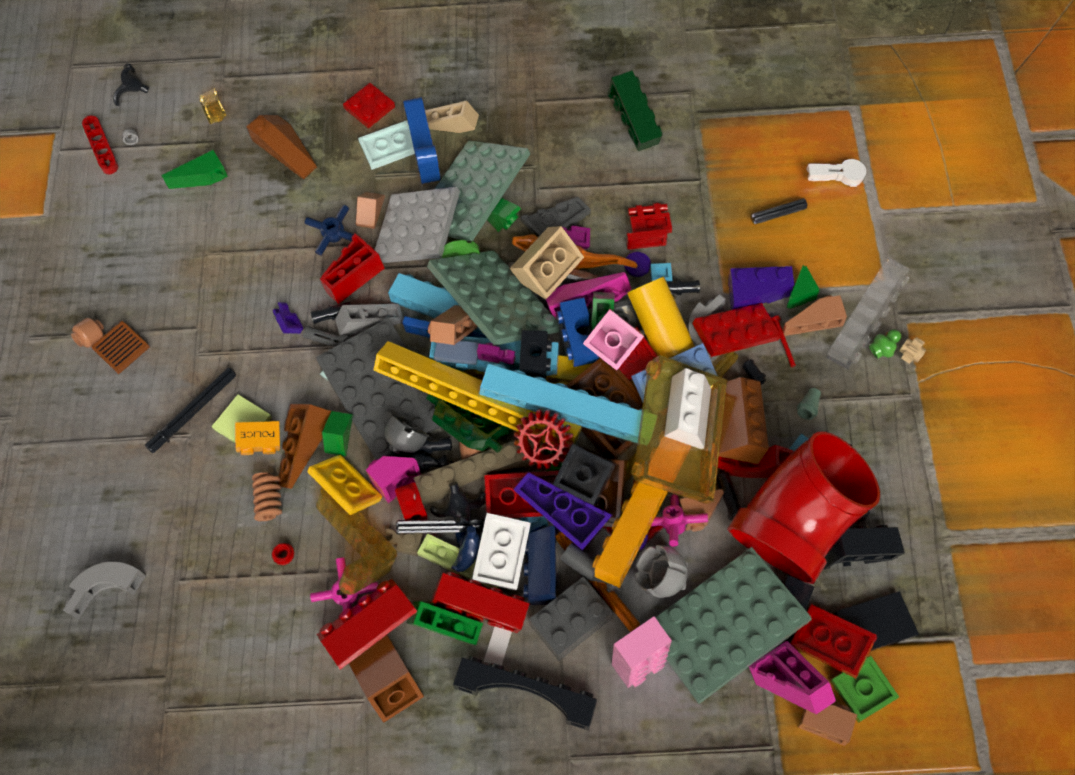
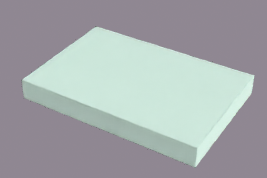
M407 120L358 138L371 170L415 154Z

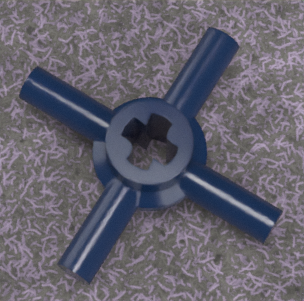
M342 205L335 218L329 217L323 222L309 217L305 219V224L319 229L323 237L315 250L316 254L322 256L330 242L336 243L342 238L349 241L353 240L352 236L354 234L345 231L342 224L344 217L349 211L348 206Z

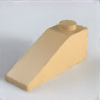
M468 101L425 110L428 126L431 130L455 133L475 130L479 114Z

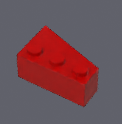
M356 233L352 236L353 240L348 247L342 249V255L337 261L331 263L320 278L326 293L337 304L341 303L385 269L379 254Z

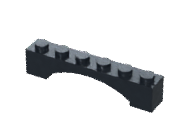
M469 656L468 659H461L453 683L456 690L476 696L479 691L492 688H512L530 692L557 707L567 718L566 724L588 731L590 730L597 705V699L593 698L594 695L592 693L580 691L579 694L571 691V687L564 684L553 686L548 684V680L541 677H535V680L527 678L524 672L513 670L511 673L505 671L503 666L491 663L488 666L482 664V660Z

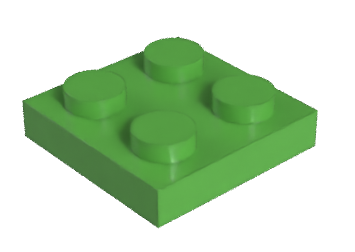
M872 656L866 659L856 679L842 673L831 680V683L847 707L851 709L852 713L857 714L856 720L858 723L899 698V695Z

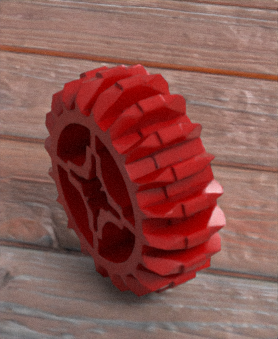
M539 409L536 411V415L530 412L528 417L524 416L521 419L522 423L517 424L516 428L519 431L514 433V437L518 439L514 441V445L520 446L517 453H524L523 461L527 458L530 459L529 466L536 462L538 469L543 464L546 469H549L551 464L556 467L559 465V461L564 462L565 455L568 454L569 448L573 444L569 440L573 437V433H567L571 427L570 425H563L566 420L565 418H561L560 421L557 419V412L550 416V410H546L543 415V412ZM539 423L547 424L545 429L542 430L530 427ZM553 429L557 432L560 439V443L558 442V439H556L553 436ZM547 432L545 436V443H543L540 447V444L542 443L541 436H543ZM528 439L533 441L534 449L530 446ZM543 449L557 451L549 455L540 454Z

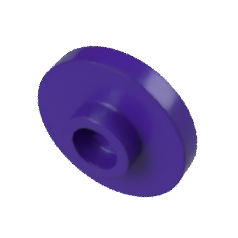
M633 252L626 257V259L632 260L638 265L637 268L624 265L629 275L641 277L649 272L651 261L646 254Z

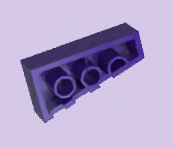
M529 472L513 489L581 550L585 548L612 516Z

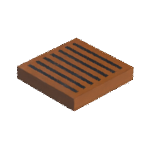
M121 321L91 348L117 374H120L150 347L126 323Z

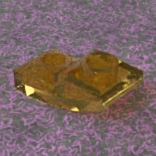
M215 88L199 96L200 103L210 124L220 122L227 116Z

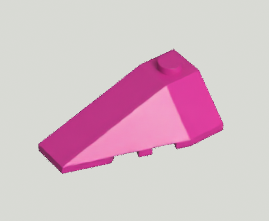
M622 272L562 285L556 288L546 301L552 315L556 319L557 311H560L561 302L585 298L587 309L593 308L594 292L615 293V303L630 292L632 288L626 273Z

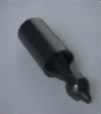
M391 450L389 457L414 458L418 463L420 472L435 466L441 468L454 463L446 455L435 459L425 452H401L397 454Z

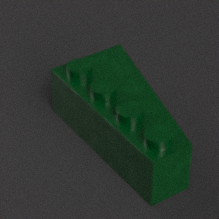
M633 70L612 77L607 95L609 99H614L615 104L613 106L616 112H621L623 125L629 126L628 134L636 149L641 151L658 145L662 137V130L655 122L653 110L649 109L646 94L641 91L639 78L634 75Z

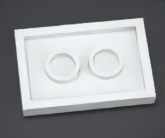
M487 513L472 580L517 590L531 523Z

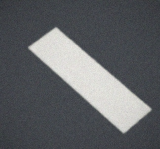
M494 627L484 662L502 666L511 631Z

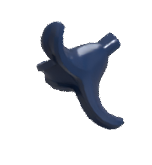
M469 526L467 532H455L460 550L451 569L456 572L465 571L477 558L481 538L476 534L474 526Z

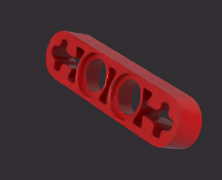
M93 115L85 117L82 121V126L100 168L105 174L115 173L119 165L100 121ZM91 124L94 125L95 129H91ZM98 135L102 136L99 140L93 141L94 137ZM107 149L106 153L98 154L100 150ZM106 160H109L110 166H107Z

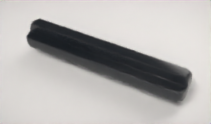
M805 198L797 199L751 214V220L753 224H758L805 210L808 204Z

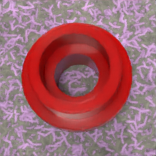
M287 543L278 544L272 551V558L278 565L289 564L295 555L294 549ZM282 552H287L286 557L280 558Z

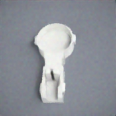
M848 159L842 164L837 165L808 164L806 168L809 172V181L836 180L850 187L859 185L866 175L864 164L855 159Z

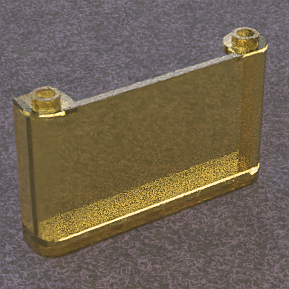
M659 355L652 361H649L646 367L647 379L636 457L631 471L633 479L637 482L704 504L714 501L727 380ZM685 368L705 375L711 387L704 449H699L664 436L672 376Z

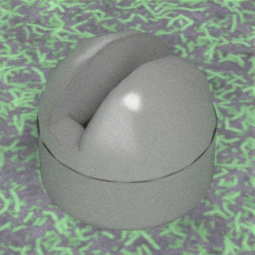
M128 128L123 131L122 138L125 144L134 145L138 142V134L134 129Z

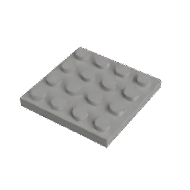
M457 187L392 194L375 247V251L379 254L382 263L442 258L460 190Z

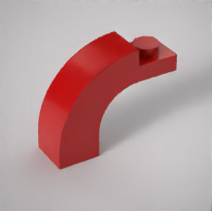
M714 445L712 466L725 470L730 476L769 478L780 464L793 453V450L774 445L769 447L760 462L755 464L717 456L716 445Z

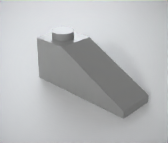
M399 304L342 305L335 320L340 336L358 335L389 318L392 325L402 323L404 318Z

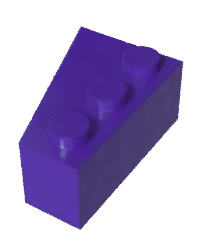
M792 266L731 268L728 278L731 310L760 303L768 304L791 296L794 287Z

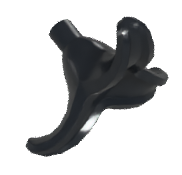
M129 63L124 65V69L121 72L122 84L113 95V102L116 106L120 105L119 98L125 92L142 91L147 94L149 87L144 85L133 74L135 69Z
M452 482L449 484L451 492L448 504L444 508L431 506L430 511L439 518L451 515L457 525H461L464 522L469 523L471 520V509L479 508L486 502V493L482 492L476 499H469L459 490L458 483Z

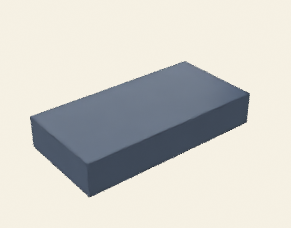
M459 341L455 345L437 343L434 360L477 365V348L479 343Z

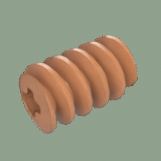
M270 473L254 474L252 476L254 481L252 484L254 489L253 496L255 497L253 500L255 505L254 519L263 522L273 520L276 516L282 514L281 509H276L282 505V502L277 500L281 498V494L276 492L281 489V486L276 484L280 482V478Z

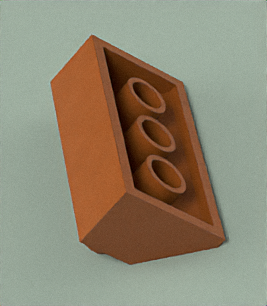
M739 377L712 386L711 398L717 456L758 464L769 449L760 381Z

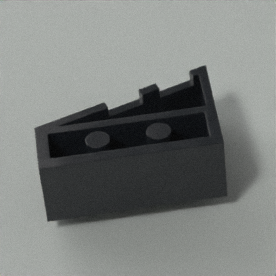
M863 525L855 529L848 528L826 555L827 564L823 570L830 569L832 565L837 563H843L844 567L851 566V562L864 561L865 564L892 561L905 553L898 527L880 525L875 528H869L867 525Z

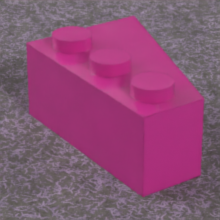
M788 641L749 666L756 685L814 714H818L836 701L829 681Z

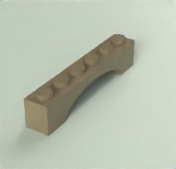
M528 439L530 446L534 449L533 441ZM514 441L504 444L502 450L498 453L490 449L416 476L414 480L423 505H427L443 499L444 496L451 492L449 484L452 482H457L458 486L461 487L485 477V475L513 468L530 467V459L527 458L523 461L524 453H517L520 446L514 445Z

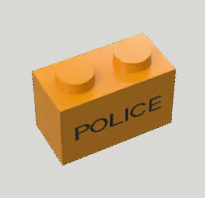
M279 421L235 422L236 452H240L241 455H253L254 452H263V454L269 455L280 451Z

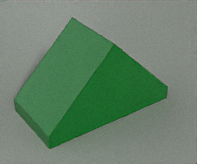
M803 265L788 301L787 308L789 309L817 299L820 289L807 266Z
M331 411L322 431L325 453L341 456L347 455L353 414Z

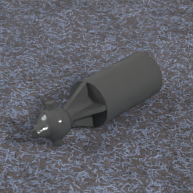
M573 543L568 546L560 559L590 581L606 583V590L609 593L616 590L623 591L622 586L618 588L595 577V568L592 567L595 560L593 557Z

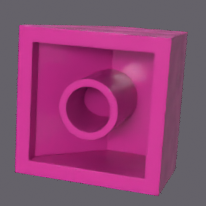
M383 456L379 460L372 461L366 469L372 485L388 504L397 497L395 493L396 488L415 482L414 477L421 475L417 461L414 458Z

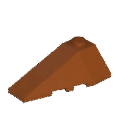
M259 115L246 126L253 142L302 179H305L317 168L291 124L280 116Z
M290 404L284 426V431L288 432L287 441L283 442L282 449L285 450V458L280 463L279 472L280 482H278V485L281 488L292 489L323 438L322 431L331 413L330 410L311 404Z

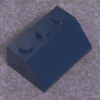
M549 526L529 533L524 553L528 554V562H524V576H528V584H524V598H528L529 605H548L556 598L555 526Z

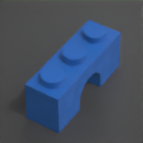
M585 298L561 302L560 311H557V318L559 324L563 323L564 326L561 332L563 341L568 342L569 347L566 348L568 360L573 361L574 367L594 363L599 359V356L583 344L589 335H581L577 332L579 328L589 326V313Z

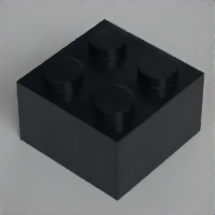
M572 444L553 485L595 505L598 503L617 463L579 444Z

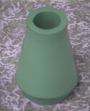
M810 388L798 404L797 413L801 418L812 420L817 416L821 392L818 389Z

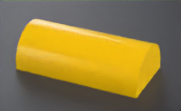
M665 277L656 279L627 293L650 346L660 358V362L695 347Z

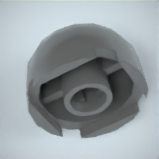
M392 414L385 425L384 435L386 441L390 444L389 449L397 454L418 451L428 438V435L416 425L409 424L408 420Z

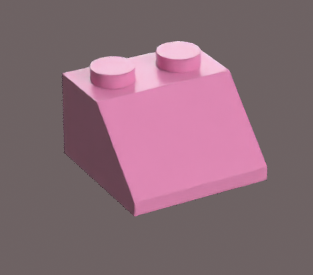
M609 309L583 344L614 369L618 370L644 335L613 310Z

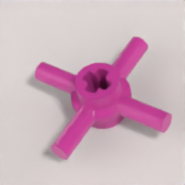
M672 495L670 497V506L663 510L662 517H655L651 526H662L669 534V545L676 547L678 546V535L685 531L686 524L708 522V513L686 515L679 506V497Z
M345 557L337 558L336 565L339 580L333 584L331 590L310 593L311 602L333 599L337 604L342 605L344 611L352 608L351 604L356 601L358 594L374 592L377 590L376 588L379 583L373 582L357 585L347 577ZM343 586L346 589H350V594H347V598L344 595H340V590H343Z

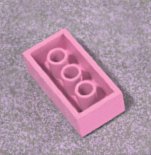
M652 617L614 643L612 666L627 688L632 685L634 687L639 686L646 680L647 674L650 672L656 674L665 667L664 663L667 661L666 658L668 657L672 640L657 619Z

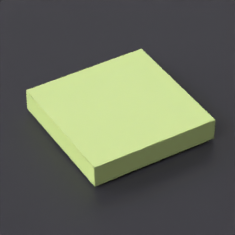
M237 395L211 427L235 443V422H269L272 416L242 396Z

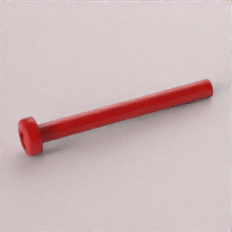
M779 315L774 316L771 319L781 334L780 339L790 366L794 367L796 364L779 322L781 317Z

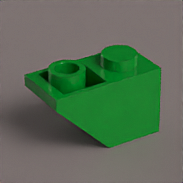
M501 198L487 221L498 233L503 228L507 230L518 219L517 213L521 208Z

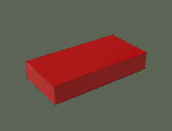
M666 229L627 233V250L665 246L667 243Z

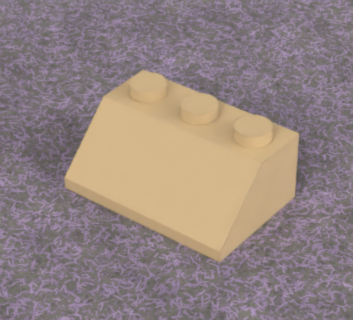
M562 226L548 227L510 267V270L521 284L542 298L547 299L580 263L584 256Z

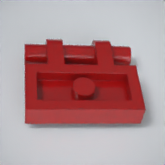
M653 203L650 206L635 205L633 208H628L629 216L636 215L630 217L632 233L666 229L667 233H672L669 212L661 213L668 211L667 203Z

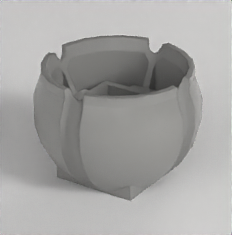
M666 545L649 546L641 553L635 567L639 569V572L635 573L636 583L648 595L664 598L673 596L680 590L686 589L688 563L685 562L683 556L674 548Z

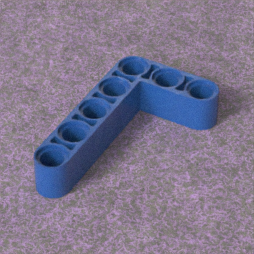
M422 97L405 100L403 103L421 183L440 181L437 154L432 143Z

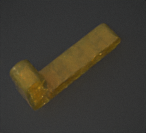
M322 487L316 502L317 510L362 556L345 567L339 582L341 592L353 595L389 573L397 557V551L360 511L349 515Z

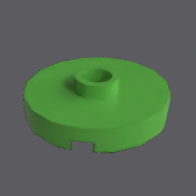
M467 240L452 241L444 245L442 258L473 253L480 255L479 246L473 241L471 243H467Z

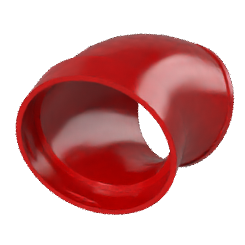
M816 432L780 464L761 486L748 506L739 509L727 530L747 549L752 547L763 560L800 581L814 584L827 564L826 555L837 540L852 524L879 503V485L867 462L850 444L832 433Z

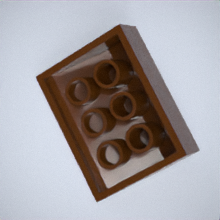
M599 358L566 385L569 389L575 391L584 390L594 397H606L611 402L617 404L626 403L636 410L645 409L636 387L619 369H614L602 358ZM659 412L653 414L657 416L655 424L662 418ZM581 428V431L608 459H617L634 444V442L589 428Z

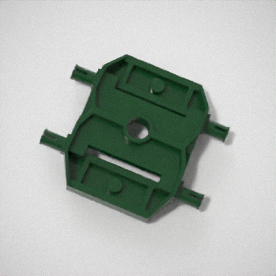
M428 394L426 397L428 401L435 405L432 421L467 448L484 451L490 447L498 453L502 450L503 445L499 444L496 440L500 436L507 435L513 431V429Z

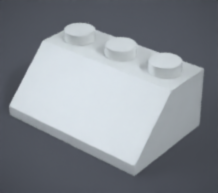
M685 368L672 376L664 434L665 437L699 449H704L711 396V387L705 375Z

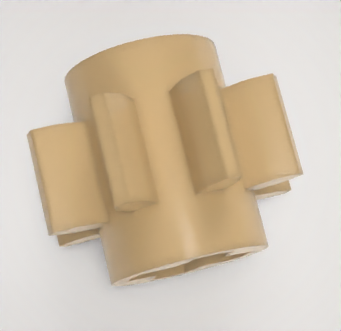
M917 337L913 341L908 338L900 349V352L903 353L901 359L909 364L913 360L918 363L926 352V349L923 348L925 342Z

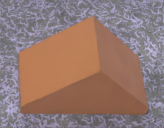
M365 192L358 196L356 226L375 229L385 195Z

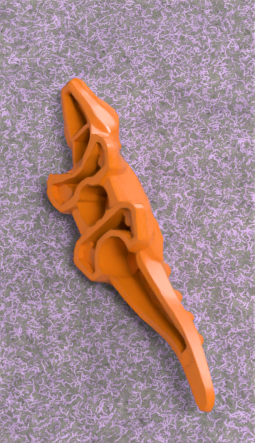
M533 234L515 236L512 239V244L526 251L538 237ZM576 245L584 258L574 269L595 268L610 264L625 265L632 268H637L638 266L632 260L617 255L590 253Z

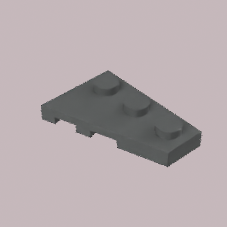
M575 197L558 203L553 208L544 210V208L540 209L537 213L530 216L527 214L521 216V221L539 237L548 227L562 226L568 230L571 226H574L589 215L591 209L579 197Z

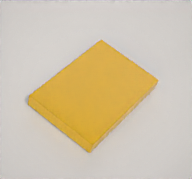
M341 455L309 466L307 471L349 515L380 502L383 497Z

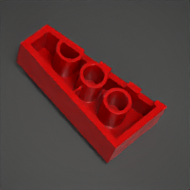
M453 572L441 575L430 605L442 606L447 611L456 614L466 613V617L475 621L483 622L486 619L488 620V625L514 633L521 631L530 604L524 602V598L517 595H512L511 597L504 595L502 590L494 587L487 589L475 580H462L458 574Z

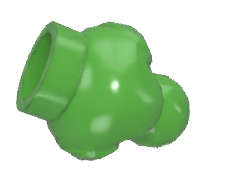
M892 329L887 332L886 336L883 334L876 335L874 342L869 344L873 355L877 359L882 356L892 357L897 347L896 343L901 340V333L896 329Z

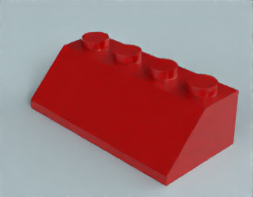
M559 471L529 473L553 485ZM527 473L485 475L486 512L507 518L541 517L542 515L513 490Z
M392 579L380 583L376 588L377 590L370 595L367 594L361 597L357 605L341 612L337 620L325 624L319 630L320 632L316 634L340 670L417 612Z

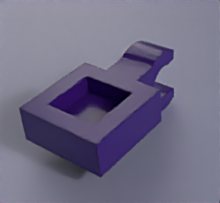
M278 302L280 309H273V313L282 332L300 334L304 328L296 313H290L286 302Z

